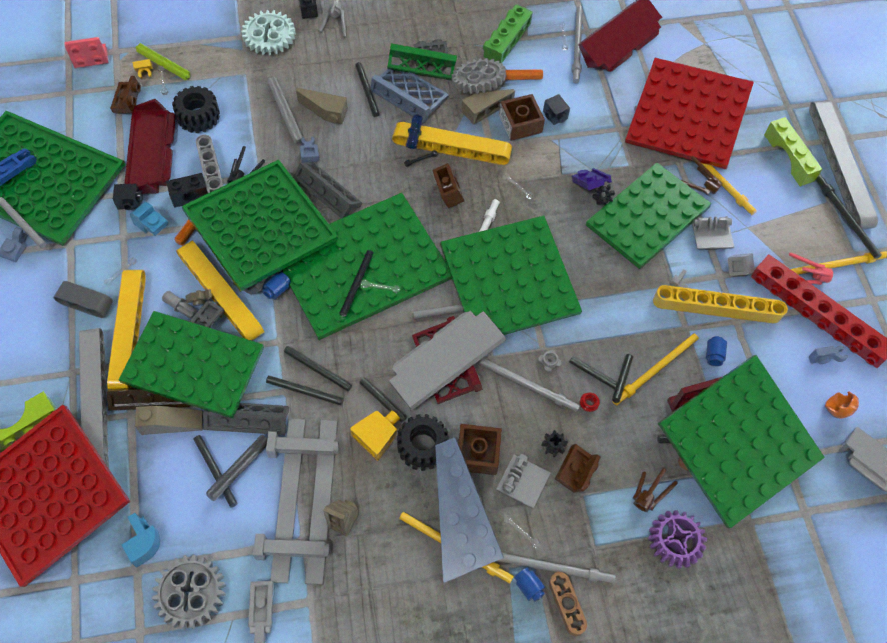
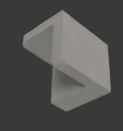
M753 253L736 254L728 257L730 276L748 275L754 272Z

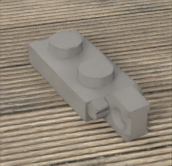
M273 581L250 583L248 627L250 628V634H255L254 643H265L266 633H271Z

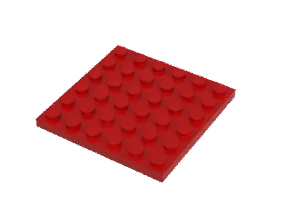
M654 58L625 143L692 160L691 157L694 156L701 163L727 170L754 82Z
M63 404L0 453V554L20 587L27 586L131 502L68 407Z

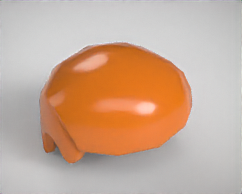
M850 391L847 392L848 395L838 392L826 401L825 408L835 418H847L857 411L859 398Z

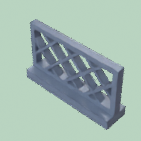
M387 69L380 76L374 75L371 79V91L423 123L428 120V116L445 102L449 94L413 73L398 71L401 74H393L395 70ZM394 79H403V82H394ZM406 79H412L415 82H406ZM407 87H416V90H408ZM419 87H425L428 90H419ZM411 95H418V98H414ZM421 95H429L430 98H421ZM432 95H439L441 98H433ZM424 103H431V106L429 107Z

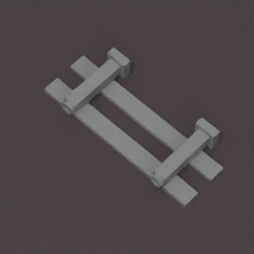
M289 419L287 437H278L277 432L268 431L266 446L268 457L277 458V453H285L275 540H270L266 538L265 534H256L253 556L256 560L265 561V555L273 556L270 581L274 583H288L291 556L308 557L305 584L323 585L325 557H329L330 543H327L328 525L323 510L325 506L330 504L334 455L338 454L339 441H336L337 421L321 420L319 439L304 438L305 419ZM302 454L318 455L309 541H294L293 533Z

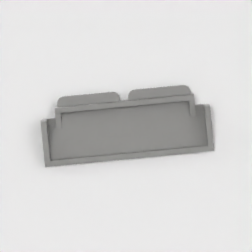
M471 311L464 312L436 332L430 341L421 343L394 363L392 369L396 376L389 381L395 392L413 410L506 341V338L484 311L477 316Z
M856 427L838 451L842 453L847 448L851 449L853 452L848 457L850 466L880 489L887 492V448L859 427Z

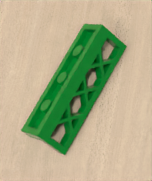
M391 43L387 69L452 81L457 55ZM392 57L399 58L402 63L400 65H392ZM412 60L416 61L419 66L414 69L410 68L407 63ZM426 64H432L435 69L433 71H427L424 68V66ZM444 66L450 67V75L443 74L440 69Z

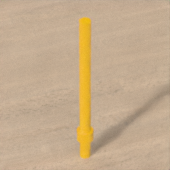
M702 163L723 183L722 187L736 199L735 202L740 207L743 206L751 215L757 212L748 202L749 199L744 194L741 195L713 166Z
M887 251L880 252L882 255L878 259H875L868 252L862 256L819 264L825 265V268L832 269L864 262L866 264L874 263L876 260L887 258ZM812 265L803 266V267L812 268V269H815V268H816V267H814V266H812ZM803 267L791 269L798 275L810 273L807 271H803Z
M695 333L692 334L631 385L627 384L623 389L620 402L614 404L617 406L626 398L632 397L639 387L695 343L699 337Z
M402 512L400 520L441 543V533ZM495 562L482 567L487 570L486 573L489 575L497 576L509 584L514 578L513 575L499 568L500 565Z

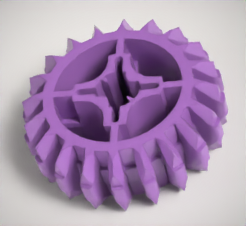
M675 510L673 514L670 511H666L665 516L660 514L658 520L652 522L654 527L649 529L652 535L648 537V540L654 542L650 545V549L657 550L654 556L656 557L659 554L662 556L660 559L661 563L668 560V567H672L675 563L677 569H680L682 564L685 568H688L690 563L696 564L698 562L697 558L703 557L701 551H705L706 546L702 543H705L707 538L701 536L705 533V530L698 528L701 525L700 522H693L694 516L687 518L686 512H683L680 516L678 510ZM667 525L669 536L662 539L663 527ZM692 539V550L690 553H687L686 549L688 547L686 542ZM667 547L674 549L676 553H673Z

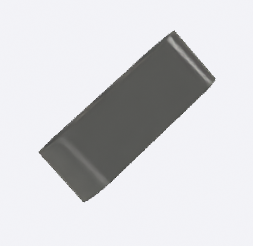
M68 281L62 282L53 297L55 301L64 306L99 318H104L113 303V300L103 293Z

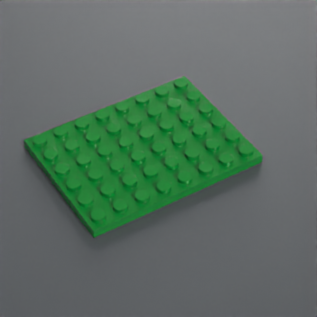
M5 111L0 117V162L10 155L21 151V149H28L31 153L30 155H34L37 158L36 164L32 165V167L26 168L0 185V197H3L39 236L64 246L126 164L124 160L9 111ZM0 206V218L19 226Z
M399 193L330 223L329 225L338 235L337 241L281 270L290 279L291 283H289V286L318 340L452 279L445 260L403 193ZM367 250H370L374 253L348 314L346 317H343L339 314L363 258Z

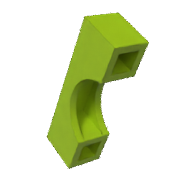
M784 117L770 122L764 136L772 147L780 146L787 152L791 161V175L801 187L815 182L822 168L789 121Z
M44 391L25 401L24 413L17 423L11 427L0 429V453L56 410L53 402Z

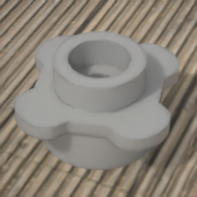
M553 350L547 351L538 358V361L544 365V370L547 372L561 365V360Z

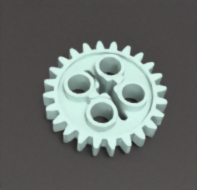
M268 10L266 13L260 11V15L254 13V18L249 16V21H244L245 25H242L243 30L241 32L246 47H250L251 51L255 49L256 53L261 51L262 55L265 52L271 55L273 51L277 54V50L284 52L283 47L288 49V44H293L292 40L295 39L296 32L291 18L287 19V15L282 16L281 12L276 14L275 10L272 13H269Z

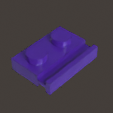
M592 168L591 172L580 170L577 172L578 174L572 175L573 183L587 190L605 185L604 182H612L611 175Z

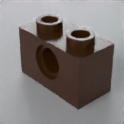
M449 163L433 169L439 192L447 207L451 208L464 202L456 175Z

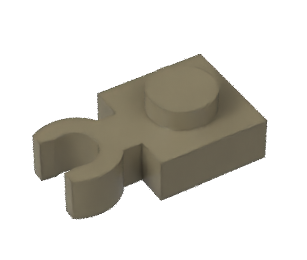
M211 289L206 291L197 290L196 292L189 293L185 296L186 303H193V306L204 305L205 301L212 297Z

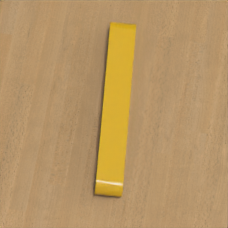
M398 122L396 124L392 141L398 145L427 151L436 150L438 153L499 165L509 163L512 145L505 141L406 122Z
M193 240L176 250L180 259L205 291L211 289V298L218 306L224 309V315L244 339L253 341L265 333L257 319Z
M123 270L107 378L108 389L132 388V386L120 383L118 379L139 338L146 282L144 270Z
M668 285L660 286L653 297L654 305L661 309L766 323H778L788 310L787 305L780 300Z

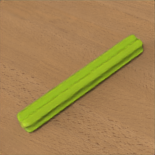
M142 43L135 47L139 54L184 80L190 78V71Z

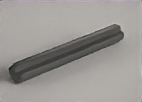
M260 435L206 492L210 500L215 501L267 446V438Z

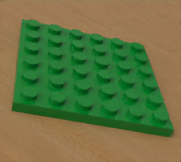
M279 159L182 206L183 212L240 292L338 240V235Z
M544 215L440 242L463 312L471 311L477 316L484 311L503 335L582 313L581 306Z
M757 355L748 358L658 422V425L727 528H732L825 458Z

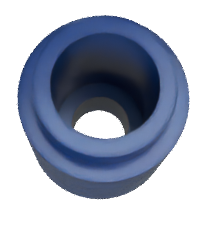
M282 272L275 274L263 285V294L268 299L276 300L289 288L290 279Z
M714 336L707 341V363L711 366H722L726 360L727 341L722 337Z
M528 567L514 577L517 581L516 585L528 601L533 599L536 602L545 595L543 590L546 587L534 571H530Z

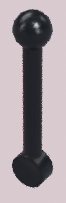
M433 150L427 155L413 160H406L404 164L406 167H409L412 163L428 157H436L438 152Z

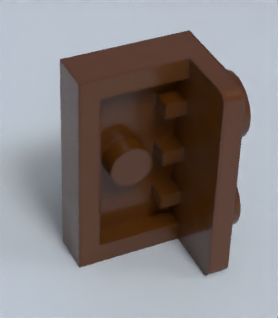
M130 76L129 82L118 83L110 107L113 113L133 112L138 94L141 91V85L135 76Z
M573 444L555 480L573 493L584 492L590 485V479L597 470L601 457L598 454L591 455L577 444Z

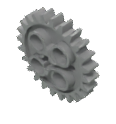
M480 58L478 61L473 59V62L467 61L466 65L461 64V67H456L452 74V82L455 89H458V91L463 90V93L469 91L470 94L473 92L478 94L479 91L485 93V90L492 91V87L498 88L497 85H502V81H505L506 70L503 63H499V61L494 62V59L488 61V58L485 60Z
M184 555L183 562L175 558L174 566L167 563L169 569L167 572L160 570L163 577L162 579L155 578L159 586L153 587L152 590L158 594L154 595L152 600L159 601L153 607L156 610H160L158 613L159 617L166 616L164 622L168 624L172 621V626L175 628L180 623L182 629H186L189 623L190 627L195 629L197 621L203 626V618L206 617L211 621L210 613L219 612L215 606L223 605L219 597L226 596V593L220 589L224 588L226 584L219 582L224 576L222 573L217 574L220 570L217 566L212 568L213 562L211 560L205 564L206 559L203 556L198 561L197 556L193 555L191 561H189L188 557ZM191 572H194L192 579H190ZM185 575L183 583L176 585L177 577ZM206 576V583L202 586H197L198 579ZM191 587L193 589V592H189L187 596L185 594V591H189ZM180 597V604L177 607H172V601ZM197 599H203V605L195 609L193 606L194 602ZM188 602V611L185 612L184 609Z

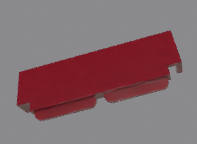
M635 0L578 44L587 68L601 66L602 69L611 72L632 56L633 49L640 50L659 34L661 26L657 21L663 17L650 0Z
M156 99L134 106L131 116L124 184H137L139 191H142L143 194L159 193V186H167L166 181L171 178L173 150L170 147L174 141L176 116L173 112L170 113Z

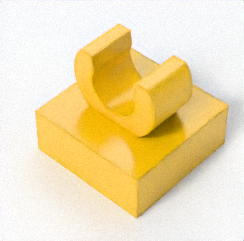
M150 59L132 62L134 70L138 72L140 79H143L142 73L144 71H147L148 76L152 77L150 70L153 69Z

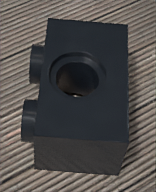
M202 173L166 181L174 208L183 206L208 194Z

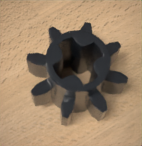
M610 184L594 188L596 193L592 197L593 199L597 198V205L603 203L605 206L609 201L613 202L611 196L615 195L614 190L610 191Z
M554 430L551 435L545 434V440L541 444V446L546 447L545 454L550 453L553 454V457H556L558 452L564 453L565 449L563 447L567 446L568 441H563V433L558 434Z

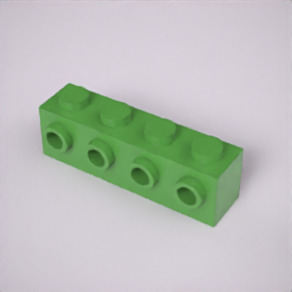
M517 4L512 10L510 9L506 18L501 20L498 29L492 32L491 38L485 41L483 45L484 58L494 59V62L499 61V63H502L530 26L533 12Z

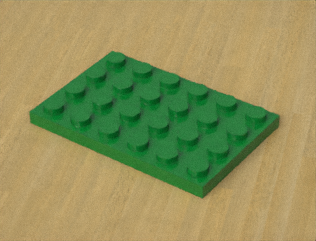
M655 163L613 199V202L606 204L588 219L586 226L637 268L641 269L691 225L694 219H697L709 209L711 203L659 163Z
M153 311L118 380L122 384L233 419L264 350V345Z

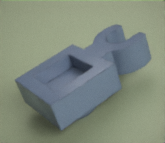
M302 137V146H300L301 162L319 161L318 146L315 144L314 137H311L309 142L305 141L304 137Z

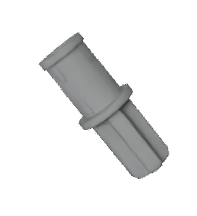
M171 291L165 292L162 296V301L173 307L175 312H181L190 319L198 312L197 309L186 303L184 298L180 299Z

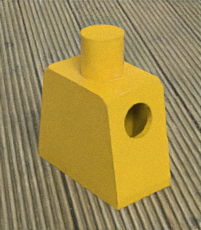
M375 411L350 428L351 436L378 461L397 437V429L393 425L400 420V417L394 411H391L385 417L379 411Z

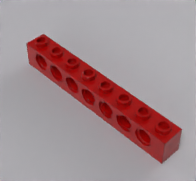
M770 254L756 267L751 278L768 289L773 295L782 299L788 306L800 312L802 316L811 320L820 329L829 333L835 340L847 346L853 353L858 354L868 364L878 368L886 361L887 338Z

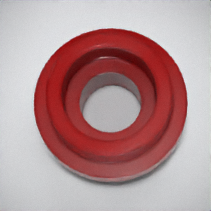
M585 393L580 398V406L587 412L596 411L600 405V400L594 393ZM586 401H591L593 405H588Z

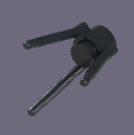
M246 146L242 147L238 160L234 159L231 173L227 180L228 183L244 176V172L239 170ZM262 159L251 172L259 169L265 163V160Z

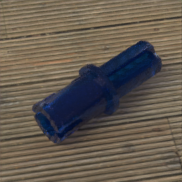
M419 114L413 116L411 127L408 129L409 135L406 147L409 149L417 148L418 139L422 133L423 117Z

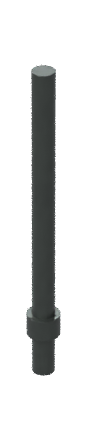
M818 176L816 181L822 188L823 194L830 198L875 259L881 257L882 254L834 193L835 189L832 185L828 184L822 176Z

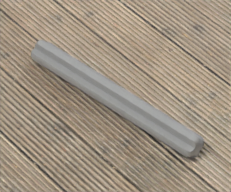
M274 76L272 78L269 77L268 84L295 144L301 143L302 135L277 78Z

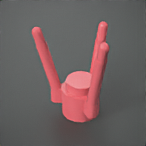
M789 253V256L816 267L815 269L802 268L803 271L813 273L815 280H806L810 284L821 285L823 282L829 283L832 280L833 270L831 268H825V265L815 263L794 253Z

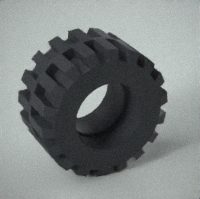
M190 86L188 89L184 88L182 92L179 91L177 93L178 96L173 98V110L179 126H182V129L188 130L191 133L193 131L195 133H199V131L206 132V129H212V125L218 123L217 120L220 118L219 107L215 95H213L211 90L208 91V88Z
M418 414L415 419L412 416L408 418V423L403 422L402 429L399 428L397 449L401 460H405L407 466L411 464L412 469L417 470V467H421V471H425V467H429L430 470L434 469L436 464L435 445L449 440L447 428H444L442 421L437 422L436 417L433 416L431 419L428 414H425V417H421ZM418 435H427L434 440L435 444L428 450H418L412 446L411 441Z

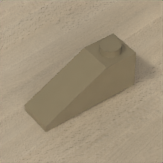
M301 88L296 89L299 103L325 121L343 124L348 109L347 97Z
M507 89L475 93L462 100L461 112L474 125L499 111L500 102L513 99L515 90Z
M165 406L136 407L135 427L141 435L203 431V411Z
M337 500L325 506L323 510L328 528L345 536H348L359 515L356 504L349 500H345V502Z

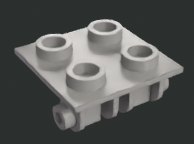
M728 216L719 217V219L714 217L713 221L712 217H698L694 219L692 226L697 249L734 248L729 226L732 225V219L728 218Z
M520 454V456L513 455L496 490L534 509L551 472L527 461L528 457L524 454Z

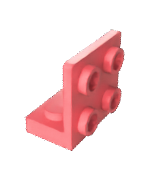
M99 37L64 42L74 68L109 63L106 44H102Z

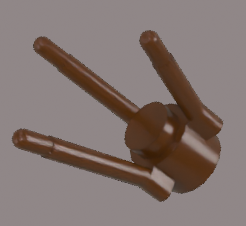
M692 156L691 159L699 166L697 170L707 178V181L704 183L706 188L684 180L681 181L707 195L710 192L715 194L723 183L699 160Z
M665 468L658 474L648 491L643 490V492L641 490L646 472H642L636 493L633 496L635 500L633 504L641 511H653L654 507L678 484L677 481H674L653 500L654 495L652 493L666 472Z

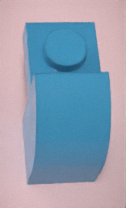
M143 202L130 213V218L134 225L144 233L151 232L154 236L169 224L147 202Z
M133 513L127 518L137 535L121 545L130 562L137 568L156 554L160 546V535L153 525L149 526L144 516L140 518L136 513Z

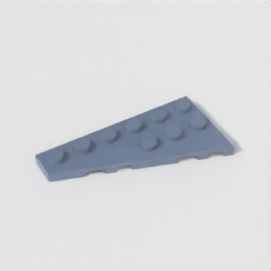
M455 437L435 445L443 583L504 558Z

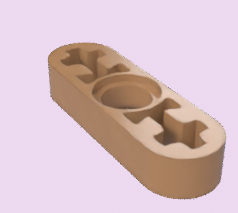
M556 572L549 580L551 592L568 633L573 636H580L587 628V621L569 577L563 572ZM556 578L564 580L565 583L562 585L564 592L569 590V593L558 596L562 591L559 585L555 586L554 584L557 580ZM564 598H570L573 601L574 607L571 610H567L562 606ZM577 611L578 614H575L574 618L576 622H581L582 624L579 627L580 631H577L576 628L571 627V625L574 622L572 616L567 618L566 615H570Z

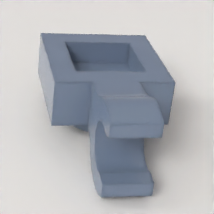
M16 227L13 231L12 239H5L0 247V257L17 262L26 248L22 243L28 235L23 233V229Z
M830 346L815 349L808 358L811 364H826L831 359L844 362L848 355L842 356L839 354V352L844 350V346H837L836 348Z

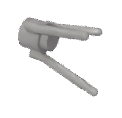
M333 0L330 2L329 9L319 29L320 33L329 16L333 18L340 16L343 37H346L345 11L342 10V3L340 1Z

